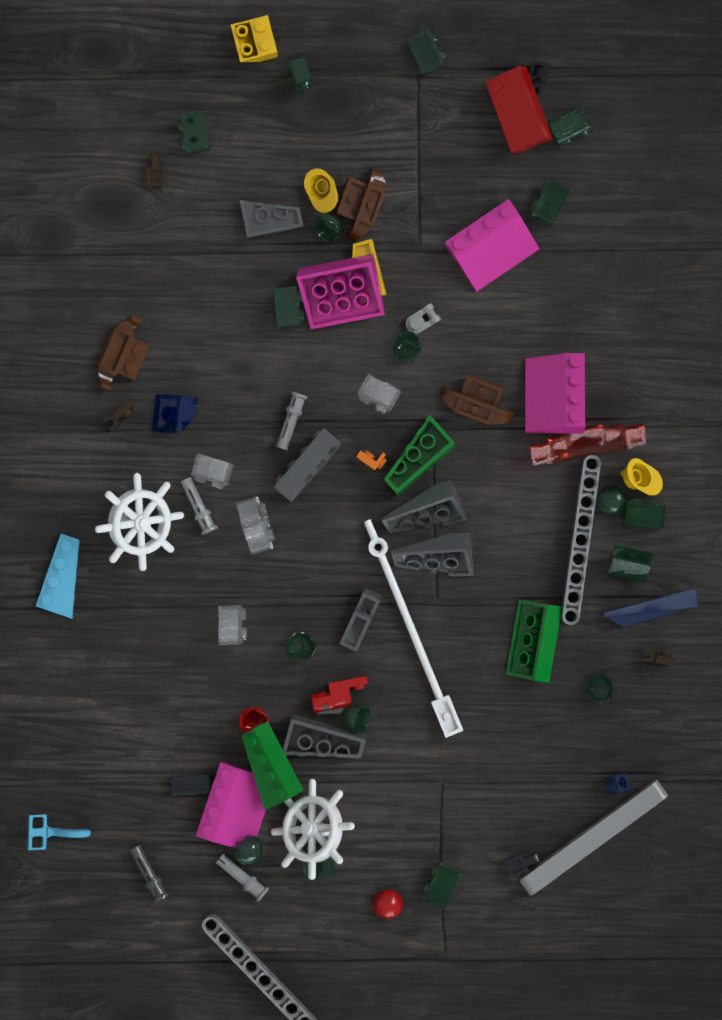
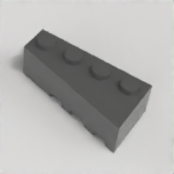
M325 428L322 431L318 430L312 437V443L309 446L306 444L299 452L301 454L297 460L293 459L286 467L289 470L284 475L281 473L274 481L276 483L274 488L290 502L295 500L342 446V443Z
M293 715L283 751L286 756L361 758L367 735Z

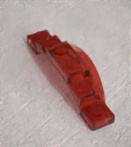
M603 424L586 426L583 434H565L547 438L548 442L529 445L533 465L552 464L588 455L630 449L634 446L646 444L645 427L643 424L624 427L623 424L603 427Z

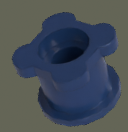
M621 773L620 775L616 774L614 777L609 776L606 778L605 789L609 794L616 795L617 793H623V791H630L627 774Z

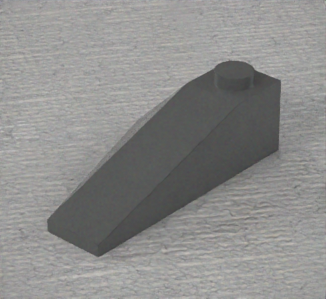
M451 480L430 487L381 518L389 533L411 531L414 527L422 526L425 529H429L431 525L442 524V527H447L467 520L458 492Z
M469 532L450 533L391 551L395 567L411 570L428 569L431 570L430 573L437 574V571L446 572L448 576L453 577L474 575L472 543Z

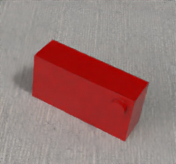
M518 66L485 81L511 153L520 154L553 139L527 67Z

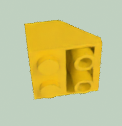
M268 15L231 24L240 63L261 62L278 57Z

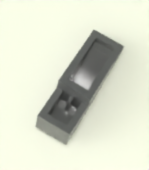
M367 588L364 589L339 643L340 645L357 652L382 595Z

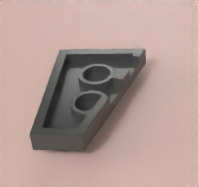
M240 200L247 238L303 228L299 207Z

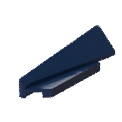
M690 588L602 612V615L622 627L679 612L678 609L698 607L695 588Z

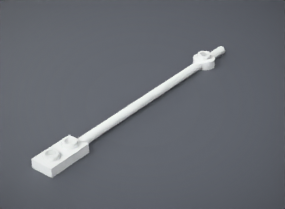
M371 519L367 520L364 524L371 539L369 552L379 558L436 700L431 703L443 733L447 738L463 731L450 696L446 695L443 697L386 558L385 553L387 552L388 545L384 539L378 538ZM375 544H381L382 549L376 551L374 549Z

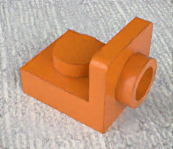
M367 450L365 452L360 451L356 458L374 471L377 468L381 469L387 461L384 458L386 456L385 453H382L378 460L375 461L373 460L375 456Z

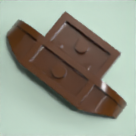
M373 167L370 169V177L366 183L351 177L347 178L335 212L337 215L352 220V228L346 239L354 242L367 234L374 226L386 193L383 173L381 170Z
M133 316L128 317L112 329L97 363L98 379L102 387L110 390L113 377L117 373L132 380L136 379L150 345L133 338L135 335L133 332L140 323V319Z
M470 374L467 375L462 391H455L443 385L440 392L445 403L454 412L487 425L508 423L512 420L515 411L505 410L497 405L504 387Z

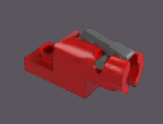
M367 676L330 682V691L324 690L311 695L314 712L317 714H341L343 709L352 703L349 688L353 687V690L365 688L364 685L368 684Z

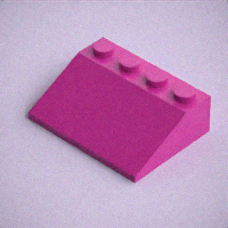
M509 199L445 241L444 244L476 292L539 250L527 226Z
M373 254L299 269L296 278L311 329L385 315L379 276Z
M562 353L525 359V433L583 434L585 429V353Z
M225 761L220 762L196 834L197 837L252 852L266 811L264 810L252 770Z

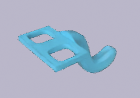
M46 814L28 815L27 850L46 849V839L50 836L84 838L90 836L91 830L52 828L47 825ZM34 817L43 818V826L41 828L32 827ZM33 837H42L41 847H32Z

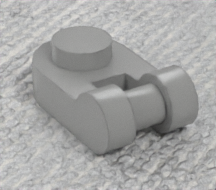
M432 303L407 319L406 329L409 333L419 334L441 320L440 316L434 312ZM425 314L430 318L427 322L422 318Z

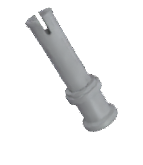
M291 392L292 398L289 406L286 407V419L276 447L288 450L298 416L302 415L303 412L301 410L304 401L308 398L296 392Z
M192 477L181 481L180 483L196 514L195 520L199 522L202 529V535L216 530L218 527L214 525L210 517L211 512L208 509L206 510L192 481Z
M225 854L216 862V864L244 886L245 891L253 894L258 902L269 890L268 887L261 885L255 876L250 877L226 857Z

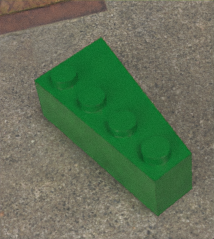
M429 414L411 443L408 444L404 453L385 477V482L399 497L455 448V442Z
M268 721L241 735L264 810L286 801L303 791Z

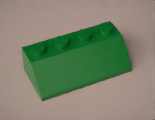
M518 600L506 675L549 683L562 611L561 606Z

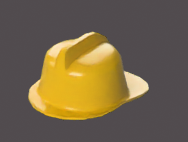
M322 169L310 170L305 176L304 187L313 206L321 213L332 211L338 201L334 179Z
M638 458L630 460L627 467L620 473L626 486L630 489L640 490L648 495H657L662 489L663 481L659 472Z

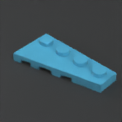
M60 534L36 604L37 607L72 619L79 539Z

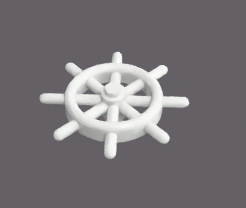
M135 473L133 475L134 490L124 493L119 498L111 491L105 492V497L113 503V506L109 513L108 524L96 526L95 531L97 533L109 531L112 541L117 546L109 558L111 563H115L124 551L138 555L139 569L145 571L147 568L146 554L152 553L160 546L169 553L174 551V547L166 541V538L170 531L171 521L182 519L184 513H170L169 507L163 499V496L170 488L169 482H164L157 493L142 489L141 475ZM142 498H147L150 502L143 511ZM134 500L135 512L127 506ZM156 507L159 515L149 517ZM159 523L157 531L151 527V524ZM131 528L123 538L120 529ZM144 532H146L150 537H152V539L147 543H145ZM137 533L138 546L129 545Z
M310 779L308 796L302 797L296 802H293L291 798L283 801L289 808L283 821V827L271 829L273 836L283 835L285 846L289 851L281 863L282 867H288L294 858L308 862V878L313 880L316 877V862L326 860L330 856L337 864L343 862V858L336 851L341 841L342 831L352 830L355 827L352 822L342 823L340 812L335 806L343 796V791L337 790L330 800L316 796V780ZM316 804L320 805L323 808L317 817ZM307 807H308V818H307L306 815L302 812V811H303L305 808H307ZM327 815L329 817L330 824L323 823ZM297 819L301 821V826H295ZM295 834H302L297 842ZM316 840H317V841L320 843V845L322 846V848H321L319 851H317V852H316ZM307 841L308 853L302 850L303 846L307 843Z

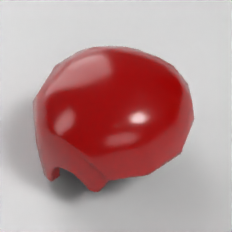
M248 707L239 715V725L245 733L267 721L269 722L266 712L259 707Z
M385 889L375 894L372 901L373 911L378 917L385 919L394 918L400 914L403 907L402 897L394 890Z

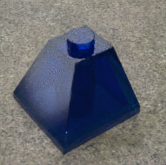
M156 394L152 432L180 434L196 418L198 398L184 395Z

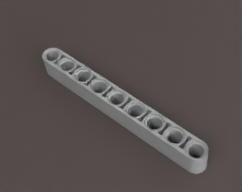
M594 455L585 457L581 465L561 619L568 625L576 624L580 618L601 467L600 459ZM588 459H593L596 462V467L592 470L586 466ZM586 478L593 480V487L590 489L584 486ZM583 497H588L591 500V504L587 508L581 504ZM580 516H586L588 519V524L585 527L578 523ZM578 535H583L586 539L585 544L582 546L576 543ZM577 553L583 557V561L579 565L573 561V557ZM573 573L580 575V581L576 584L572 583L570 579ZM570 592H575L578 595V599L574 603L568 600ZM568 611H573L575 614V619L571 622H568L565 618V614Z
M657 779L653 780L519 878L520 883L530 896L535 894L668 796L667 792Z
M209 914L204 918L202 923L204 932L289 1020H300L303 1017H307L310 1020H318L217 915ZM214 920L217 926L211 929L207 927L206 921ZM225 933L229 935L230 940L222 942L219 936ZM237 947L241 948L243 950V955H234L233 949ZM250 961L255 962L257 968L249 970L246 964ZM266 975L270 978V982L263 984L260 981V977ZM280 989L284 995L277 998L273 995V991ZM289 1003H293L297 1006V1009L291 1012L286 1006Z

